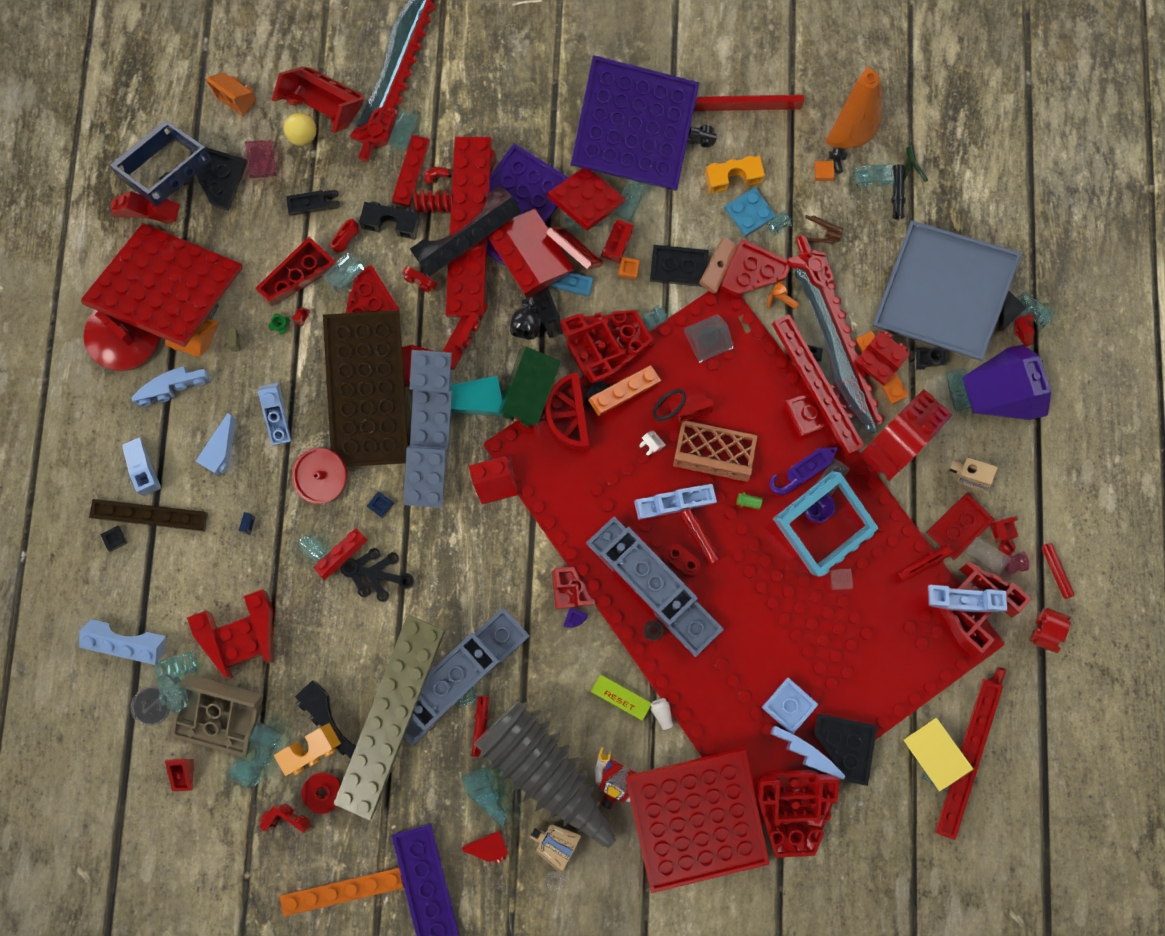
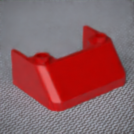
M302 66L279 73L272 101L276 102L285 99L288 104L293 106L304 103L331 118L330 122L333 124L331 132L337 133L349 127L362 107L365 97L310 67Z

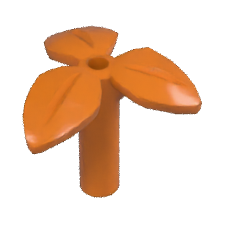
M780 281L772 288V292L767 298V309L770 310V305L774 298H779L793 309H796L799 303L785 294L788 290L783 285L784 282Z

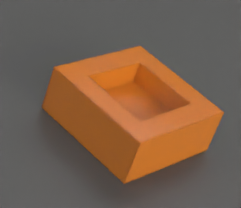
M815 161V181L834 180V161Z
M622 257L618 276L636 280L640 260Z

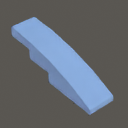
M708 484L679 489L675 492L657 494L654 497L636 499L634 503L638 520L681 512L689 508L694 509L715 504L717 500L713 485Z
M772 727L771 735L789 741L787 750L805 756L803 765L844 780L845 775L816 748L779 727Z

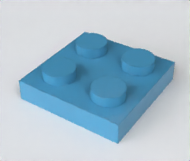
M755 187L724 207V210L744 237L752 234L776 217Z

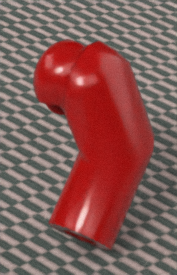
M433 167L425 171L424 181L426 183H433L434 177L437 176L449 178L450 169Z
M998 666L995 675L988 679V681L1002 685L1007 670Z

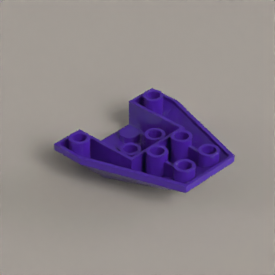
M1024 345L1005 349L962 377L973 414L1024 420L1048 416L1051 389L1040 357Z

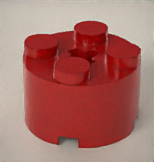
M1043 608L1035 622L1039 625L1035 631H1032L1029 641L1033 642V645L1058 653L1061 647H1058L1059 642H1064L1067 637L1071 616L1049 608Z

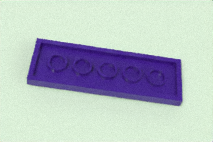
M432 823L391 835L416 936H460Z

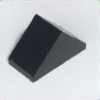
M1010 291L1007 293L999 315V331H1003L1026 309Z

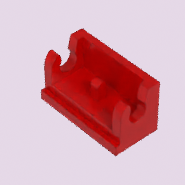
M616 220L601 253V257L620 264L632 236L634 224Z

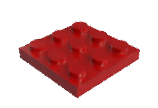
M583 168L553 188L547 195L548 199L586 231L621 207L626 200L593 171Z

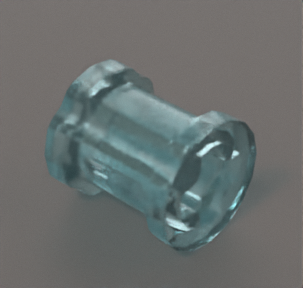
M781 212L780 216L773 220H768L767 225L771 233L777 235L781 229L791 226V220L785 212Z

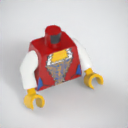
M601 748L595 766V783L599 786V790L605 793L600 804L611 810L616 799L622 803L625 801L630 802L625 776L635 774L636 772L611 759V750L608 755L602 753L603 748Z

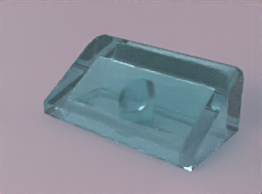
M349 251L325 272L322 277L335 291L340 292L365 267Z

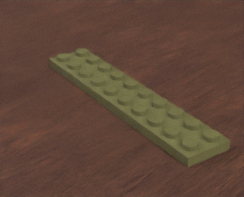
M407 615L334 805L365 819L371 820L373 818L446 630Z

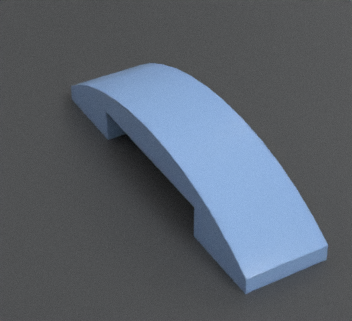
M928 585L929 605L933 607L969 612L1007 611L1006 591L989 589L974 591L949 589V586Z

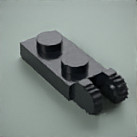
M320 190L286 196L288 214L293 216L339 208V201L325 202V198L332 199L338 197V191Z
M547 287L531 298L536 305L537 313L548 337L552 338L553 332L550 329L549 323L555 322L557 331L560 334H563L559 313Z

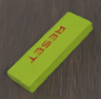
M601 674L591 690L593 694L641 721L644 720L651 707L649 701Z

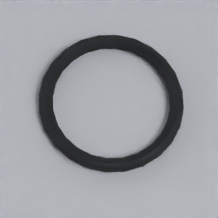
M675 389L661 397L653 409L654 419L665 421L675 416L686 402L687 396L685 391ZM681 393L683 399L679 406L669 415L658 417L656 412L661 403L669 396Z

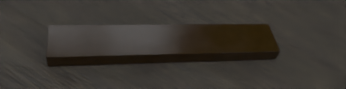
M92 499L89 515L91 519L205 532L208 513L203 511Z

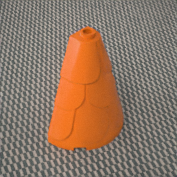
M868 66L856 81L825 141L826 144L832 147L843 149L860 147L868 143L876 135L882 121V86L878 73Z

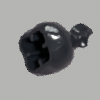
M532 298L522 300L523 308L515 311L512 316L510 333L514 337L534 340L539 333L541 320L540 316L534 311L536 305L533 303Z

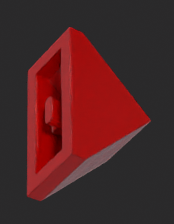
M194 759L165 760L172 791H192Z

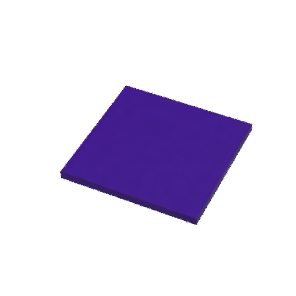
M593 55L570 165L677 191L700 82Z

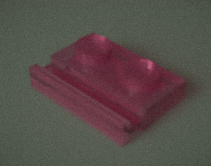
M272 140L246 141L245 149L249 177L277 176Z

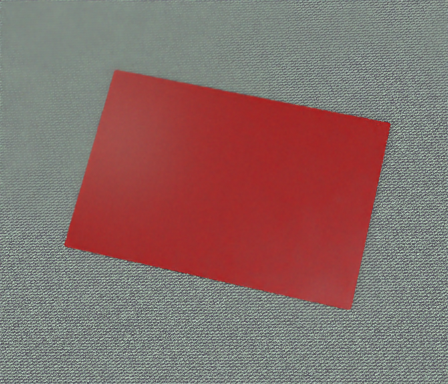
M719 286L716 293L706 292L651 329L649 333L653 338V342L611 377L601 380L612 386L651 365L661 379V382L656 386L598 416L595 410L584 405L587 392L593 383L583 376L579 378L589 450H576L560 443L548 427L545 406L537 426L528 428L521 425V421L517 420L484 442V448L492 459L503 456L511 458L519 498L566 565L574 567L578 573V578L585 584V589L590 598L595 600V606L660 699L665 698L669 702L672 716L700 756L706 757L745 748L762 824L764 819L758 802L759 779L764 776H770L773 771L815 770L818 774H826L803 765L805 756L787 750L789 741L770 734L773 726L785 731L787 730L761 707L787 678L791 679L819 704L793 735L816 748L833 763L813 734L816 714L877 725L876 740L1003 647L1004 642L988 620L985 619L980 627L994 639L991 645L976 658H973L959 645L940 610L929 605L928 585L949 586V589H957L960 586L943 561H940L936 567L932 566L904 583L900 582L896 572L927 556L928 552H934V549L875 472L873 473L860 455L859 450L846 456L830 426L799 437L784 403L787 400L810 393L796 367L742 296L728 293L720 289ZM743 315L742 321L749 326L750 332H745L739 316ZM570 384L561 392L574 401L572 384ZM675 389L684 390L687 397L704 392L706 398L712 399L714 403L712 413L687 421L756 435L757 441L749 481L746 482L673 466L682 422L676 424L674 417L665 421L655 420L653 409L659 399ZM675 393L665 399L658 407L657 416L664 417L671 413L669 402L683 398L682 394ZM557 396L554 398L551 406V413L575 410ZM576 417L552 421L563 434ZM578 425L568 438L580 441ZM685 426L684 432L688 438L696 434L693 428ZM654 431L666 445L661 450L647 455L646 453L650 448L647 444L642 448L640 447L641 442L644 441L642 437L646 433ZM709 431L702 434L707 442L715 437ZM728 435L721 437L726 446L734 441ZM699 436L691 440L696 448L704 444ZM743 439L740 443L744 449H747L752 445V440ZM718 440L710 444L715 452L723 448ZM688 443L681 446L680 452L684 453L693 451ZM737 444L728 448L733 456L742 452ZM707 447L699 451L702 457L712 455ZM820 447L838 448L832 460L833 464L788 494L778 495L771 490L770 480L775 474L778 476L775 479V486L783 488L790 483L787 473L792 466ZM726 451L717 455L721 461L731 459ZM745 455L736 459L740 465L748 466V459ZM832 471L840 472L878 529L871 538L862 541L855 551L846 554L843 561L830 567L827 574L816 576L811 574L773 518ZM712 484L717 503L692 510L698 521L702 522V528L721 559L709 564L695 537L688 531L689 527L681 515L684 511L638 520L634 501L636 499L654 497L657 494L675 492L679 489ZM838 485L826 493L832 497L835 503V512L826 522L813 523L807 519L803 512L789 523L817 564L865 526ZM745 492V495L761 497L762 504L760 510L737 505L738 494ZM613 517L625 528L628 526L697 596L698 599L696 601L724 629L696 657L654 615V610L616 571H612L586 544ZM672 544L682 546L700 561L701 567L699 572L694 576L683 574L666 560V549ZM672 551V556L678 557V551ZM689 562L687 564V567L689 569H693L694 564L692 562Z

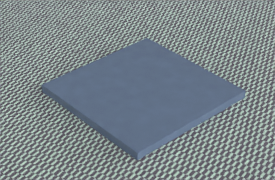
M911 220L876 314L873 327L983 362L1022 253Z

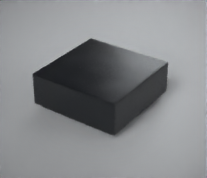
M118 525L100 534L109 552L128 543L121 527Z

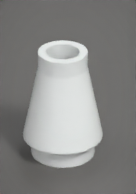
M665 698L652 702L651 711L661 725L662 730L673 727L669 702Z

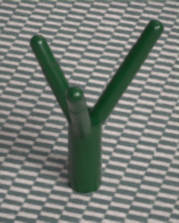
M913 146L907 147L906 151L909 162L904 172V181L913 165L923 180L927 182V177L916 162Z

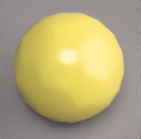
M294 113L284 123V135L294 145L305 146L312 142L316 136V124L307 114Z

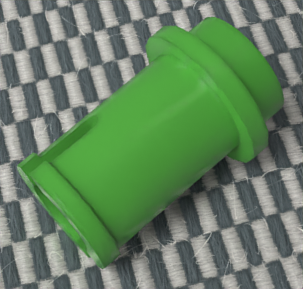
M745 492L738 494L737 505L760 510L762 504L761 497L745 495Z

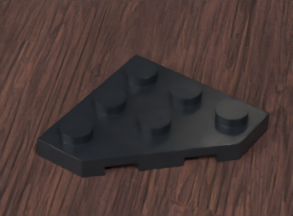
M205 147L212 160L196 173V177L211 206L229 211L248 162L244 158Z
M816 714L813 734L835 766L845 775L844 779L846 782L868 786L877 725Z

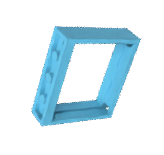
M835 471L829 473L773 518L811 574L816 576L827 574L830 567L843 561L846 554L855 551L862 541L871 538L878 529L842 474ZM838 485L865 526L817 564L789 523Z

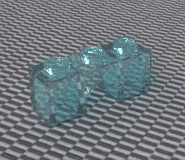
M258 722L248 738L250 742L256 745L257 756L250 762L243 758H237L227 777L246 788H251L253 785L256 786L262 775L260 773L263 767L266 768L271 762L272 757L270 755L274 749H278L282 742V733L263 722Z

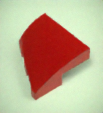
M574 567L555 568L551 571L556 610L595 605V600L590 598L585 589V584L578 578V573Z

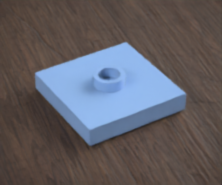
M787 678L761 708L789 733L794 734L819 704L791 679Z

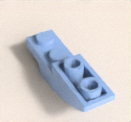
M184 366L173 369L145 384L131 397L132 402L140 407L149 406L152 402L156 401L167 402L170 400L169 398L175 397L174 390H185L188 386L192 385L202 386L205 382L211 381L210 375L205 369L189 372Z

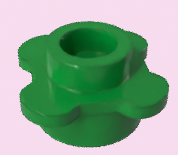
M276 313L271 318L268 327L271 331L276 330L279 334H284L287 325L290 324V319Z

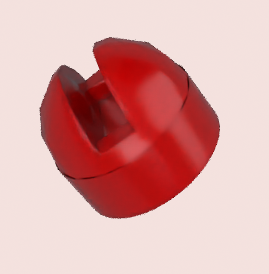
M1004 540L998 546L999 552L1004 556L1013 554L1016 548L1015 543L1010 540Z

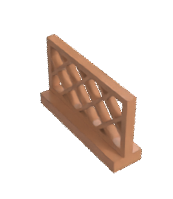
M684 421L681 424L673 466L748 482L752 472L757 436ZM685 426L693 428L696 434L688 438L684 432ZM706 431L712 432L715 436L708 442L702 435ZM725 435L731 436L734 440L727 446L721 439ZM699 436L704 444L696 448L691 440ZM743 439L752 440V445L744 449L740 441ZM716 440L723 447L717 452L710 446ZM686 443L693 450L689 453L680 452L681 446ZM737 444L742 452L733 456L728 448ZM707 447L712 455L702 457L699 451ZM726 451L731 459L721 461L717 455ZM745 455L748 459V466L740 465L736 459Z

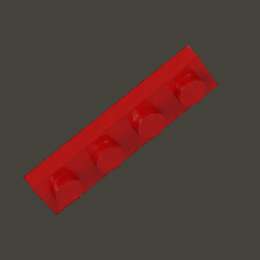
M416 135L411 136L391 200L393 204L410 208L430 144L429 138Z

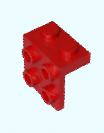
M286 803L284 805H275L269 811L266 810L259 820L261 821L259 828L264 832L274 829L281 818L303 833L311 831L313 826L310 825L311 821L305 816L301 815L299 817L293 813L295 809Z

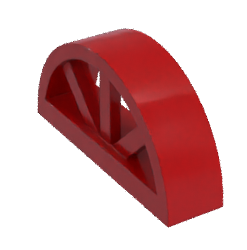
M575 372L560 379L550 390L545 406L546 420L551 433L560 443L576 450H589L579 373ZM569 384H572L574 401L561 392ZM557 396L575 410L551 413V406L554 398ZM576 417L563 434L552 421ZM577 425L580 441L568 438Z

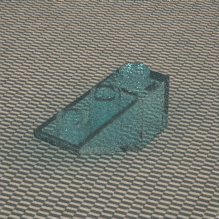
M482 768L461 776L467 795L501 827H504L506 825L504 821H507V816L504 809L500 810L498 802L501 800L497 789L493 790L491 782H494L491 771H486V768Z

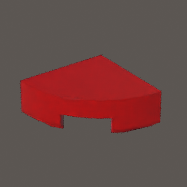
M304 307L299 308L292 317L295 324L302 327L310 314V310Z

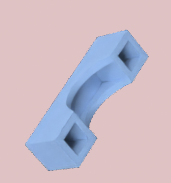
M90 619L79 633V648L153 665H156L165 653L166 636L146 632L138 636H121L110 630L109 623Z

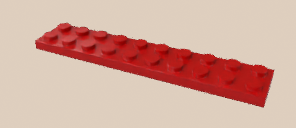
M491 137L454 138L450 235L469 224L486 204V195L490 192ZM487 237L448 263L446 317L469 318L471 312L479 315V318H484Z

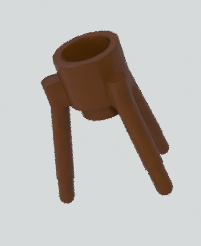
M805 215L806 219L827 228L825 236L828 239L807 238L808 242L833 245L834 241H840L844 228L833 225L814 215Z

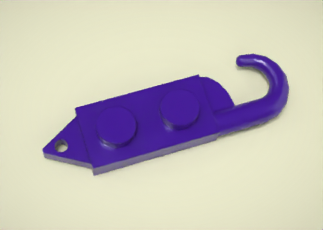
M820 447L792 466L787 473L790 483L783 488L775 486V479L778 477L775 474L770 480L771 490L778 495L788 494L833 464L832 460L838 448Z

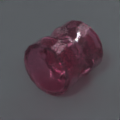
M1019 552L1014 556L1009 554L1003 556V566L1008 575L1014 574L1019 570L1021 572L1028 571L1029 560L1025 552Z

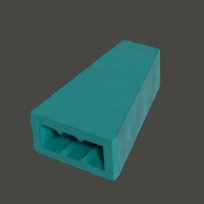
M497 376L453 385L451 413L503 416L502 413H499L502 396Z

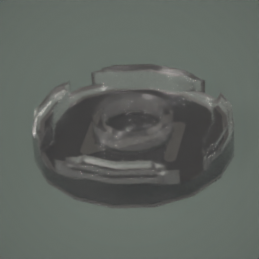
M147 686L141 688L133 696L130 710L133 718L140 724L155 726L162 723L168 717L172 702L169 694L164 689L157 686Z

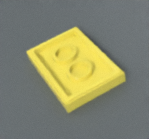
M937 718L904 739V742L939 792L974 770Z

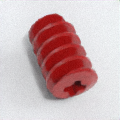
M416 189L414 194L416 211L421 213L423 209L425 213H428L431 209L432 213H436L438 208L440 214H443L444 209L447 214H450L452 191L450 196L447 195L446 190H444L442 196L439 190L436 191L435 195H433L432 190H429L428 195L425 194L424 190L418 195Z

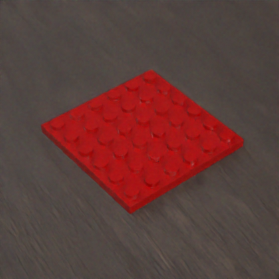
M142 223L81 298V303L186 347L240 273L242 264Z
M745 748L625 776L651 894L770 865Z

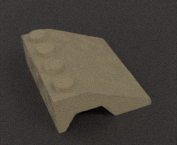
M188 674L178 683V687L181 689L179 705L173 715L170 737L246 757L260 715L263 694Z

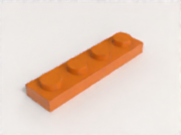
M872 331L855 339L861 353L875 338ZM896 372L885 386L879 383L891 405L909 396Z
M650 365L593 395L588 401L598 416L656 386L661 382V379Z

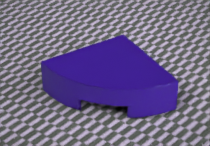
M570 608L563 627L574 628L581 625L587 619L588 614Z

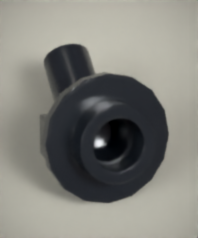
M833 148V151H829V159H833L837 174L843 172L841 160H846L847 156L843 148Z

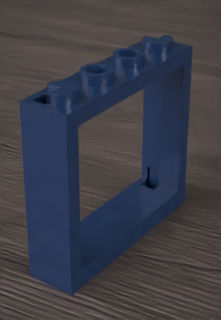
M164 120L110 164V167L121 181L153 205L158 206L212 159L203 145L167 120ZM173 139L193 152L192 155L149 190L129 176Z

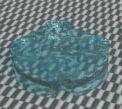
M169 672L156 678L160 692L158 699L162 706L166 705L173 713H177L185 709L184 707H187L188 695L185 687L181 688L178 682H181L180 678L176 674Z

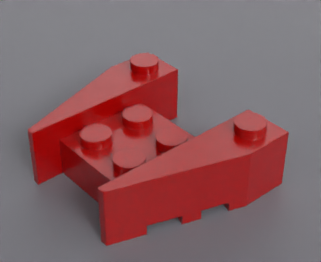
M967 562L959 569L967 578L957 589L1006 591L1007 611L1004 612L1011 618L1020 613L1032 600L1017 585L1011 582L1008 583L995 574L991 575L970 562ZM938 608L959 645L973 658L981 655L994 641L980 627L992 612H969Z
M263 589L243 596L250 615L249 617L217 628L213 614L206 610L187 617L193 637L224 678H233L231 667L262 655L266 663H273L274 610L268 592Z

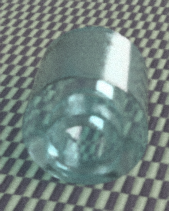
M312 534L309 536L304 535L298 541V549L311 561L318 563L327 554L325 547Z

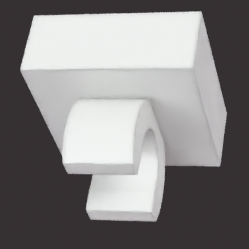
M651 431L642 437L644 441L641 442L640 447L642 448L647 444L650 449L646 454L650 455L661 450L666 444L654 431Z

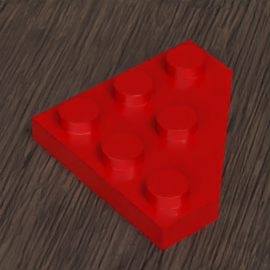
M741 239L720 289L739 296L784 281L791 265L787 259Z
M372 265L355 273L345 313L400 310Z

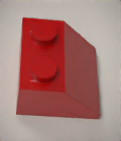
M503 456L469 465L472 483L482 505L519 495L511 458Z

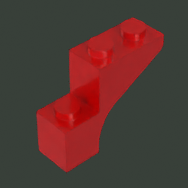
M132 191L115 197L110 205L112 216L147 218L167 225L176 222L180 204L169 199H165L158 206H155L140 194Z

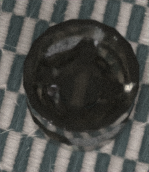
M649 621L643 628V635L650 642L658 641L663 634V626L658 621Z

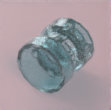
M659 305L655 306L651 312L642 314L643 321L651 331L657 328L658 324L668 321L665 312Z

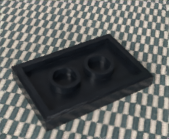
M653 245L650 282L703 287L699 282L707 268L709 250Z

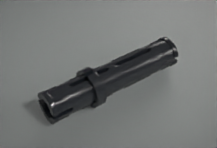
M897 164V168L896 165L892 167L893 197L891 198V203L893 204L892 218L895 220L904 218V204L906 203V198L904 197L905 166L902 164Z

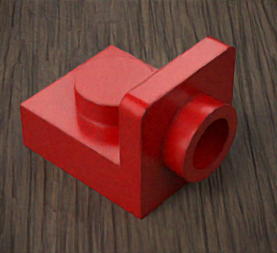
M1032 314L1015 319L1014 334L1025 347L1032 345L1035 334L1033 329L1034 316Z

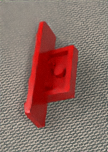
M484 303V314H485V312H486L487 309H488V304H486V303ZM471 312L469 318H460L442 351L452 353L451 369H455L465 349L469 348L473 334L480 328L482 318H479V315Z

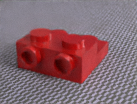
M880 331L854 363L881 385L885 386L910 354L904 344L900 343L898 345L893 341V336L890 333Z

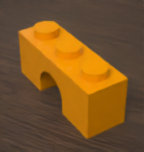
M751 155L741 160L731 159L726 163H712L706 166L705 178L709 194L727 191L729 186L728 178L733 175L740 176L744 181L745 187L762 184L765 173L760 156L754 157Z
M330 723L305 736L309 745L308 751L304 750L298 741L274 755L285 776L293 773L295 776L305 770L304 765L312 766L321 761L319 756L324 754L326 758L336 752L335 747L341 743Z

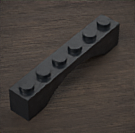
M312 680L295 696L298 700L296 704L303 711L307 710L311 714L309 718L316 726L320 725L322 727L330 723L341 743L336 749L343 756L346 754L351 759L356 745L352 744L337 727L330 708V695L317 681Z

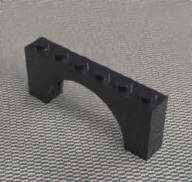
M499 185L486 195L487 201L484 208L465 227L439 240L429 241L424 238L410 248L429 277L522 212L514 198L502 185Z

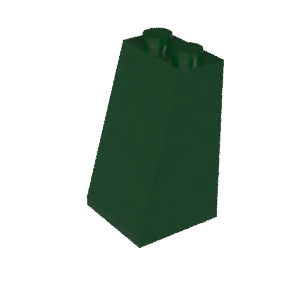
M528 347L520 349L499 409V413L503 414L502 417L510 421L517 419L521 421V425L528 428L537 426L561 360Z

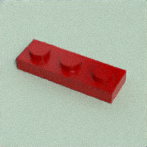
M355 528L338 545L334 546L324 558L320 559L313 568L325 581L368 540Z

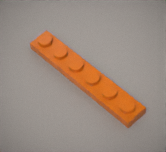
M398 867L280 895L283 917L402 889L404 884L400 868Z

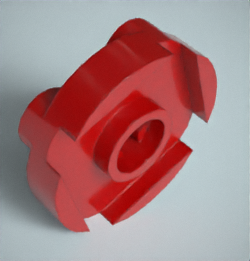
M321 772L314 774L304 783L302 787V800L309 810L317 814H324L338 807L334 805L341 786L339 778L330 773ZM321 787H324L325 791H328V794L324 796V799H321V796L317 795V791H320Z

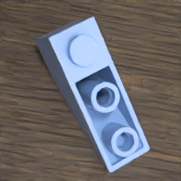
M279 382L260 386L258 395L271 444L276 445L290 442L291 438L284 399Z
M139 437L123 444L122 447L129 475L136 492L146 496L162 489L141 438Z

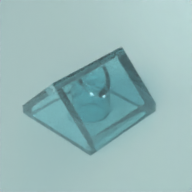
M718 314L683 329L699 362L734 347L728 325Z

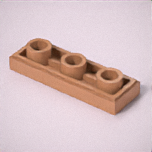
M726 237L721 238L699 282L700 285L713 294L717 292L738 247Z

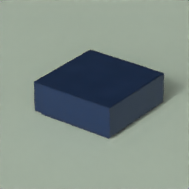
M378 491L367 507L383 519L394 505V502Z
M244 512L239 527L241 533L251 534L255 516Z

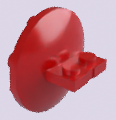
M94 310L90 315L84 329V344L88 354L100 366L112 371H129L142 366L153 356L160 341V337L97 310Z

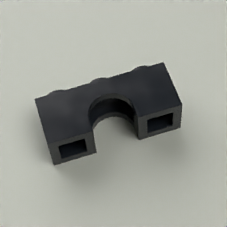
M375 201L370 203L364 202L359 220L362 229L380 233L383 223L394 221L396 222L395 231L397 236L416 239L420 223L418 212L409 208L406 210L399 209L394 205L384 206Z

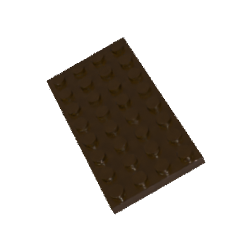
M400 310L323 314L330 450L336 452L343 459L346 467L406 464L408 436Z

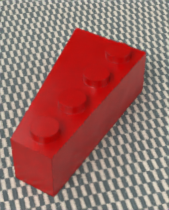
M308 237L255 289L272 307L338 267L336 261L314 240Z

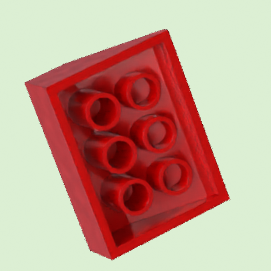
M536 209L513 217L487 236L526 299L536 295L574 270L558 243L546 234L548 228Z

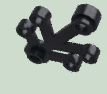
M371 548L367 554L357 560L349 558L341 565V573L345 577L352 578L358 588V594L363 598L368 597L371 591L369 587L363 584L359 574L367 576L377 593V599L381 602L388 601L389 593L383 589L378 579L398 583L403 589L412 588L415 582L413 576L409 573H403L399 576L380 571L390 564L395 565L399 562V556L394 552L389 553L385 559L370 568L361 567L371 559L378 560L381 553L377 548ZM373 551L378 552V555L376 557L371 556V553ZM392 555L397 557L394 562L390 561ZM349 565L354 566V570L351 572L347 570ZM406 578L410 579V584L408 585L403 583ZM363 588L368 590L366 595L361 594ZM381 593H386L385 599H380Z

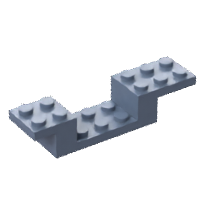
M412 350L410 389L413 390L411 439L406 451L404 505L443 508L445 468L448 466L454 372L451 370V352Z
M615 517L586 542L588 547L612 571H616L654 610V615L694 657L724 630L696 601L698 599L697 596L629 526L625 528Z
M504 608L499 610L475 634L472 632L429 672L404 736L412 746L442 719L441 716L484 676L487 677L530 637Z

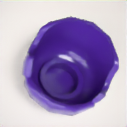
M825 494L805 510L804 514L813 523L826 522L835 512V503L832 497Z

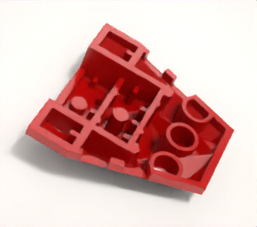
M636 310L614 311L611 315H601V312L595 313V316L576 314L560 320L568 350L583 377L588 378L593 384L611 377L653 342V338Z
M815 770L773 771L770 776H764L759 779L758 802L776 858L816 855L824 835V825L826 821L830 820V810L833 803L836 804L838 800L839 778L837 776L818 774Z

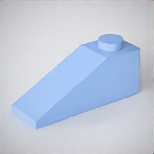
M228 413L196 459L198 464L219 477L227 471L231 458L236 419Z

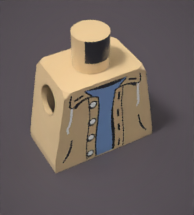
M967 458L965 464L953 460L949 471L960 475L959 483L987 494L998 467Z
M550 825L546 833L535 827L530 838L539 843L536 853L558 872L562 873L581 835Z

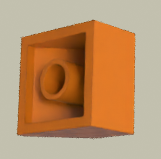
M224 72L207 77L206 79L214 96L241 116H244L257 101L254 91L249 86L240 84V81L233 75L229 76Z
M206 318L186 347L166 339L165 346L200 357L209 349L219 322Z

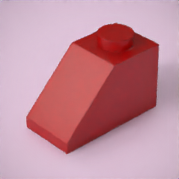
M500 830L461 847L463 852L487 862L494 861L495 864L506 860L505 855L509 854Z

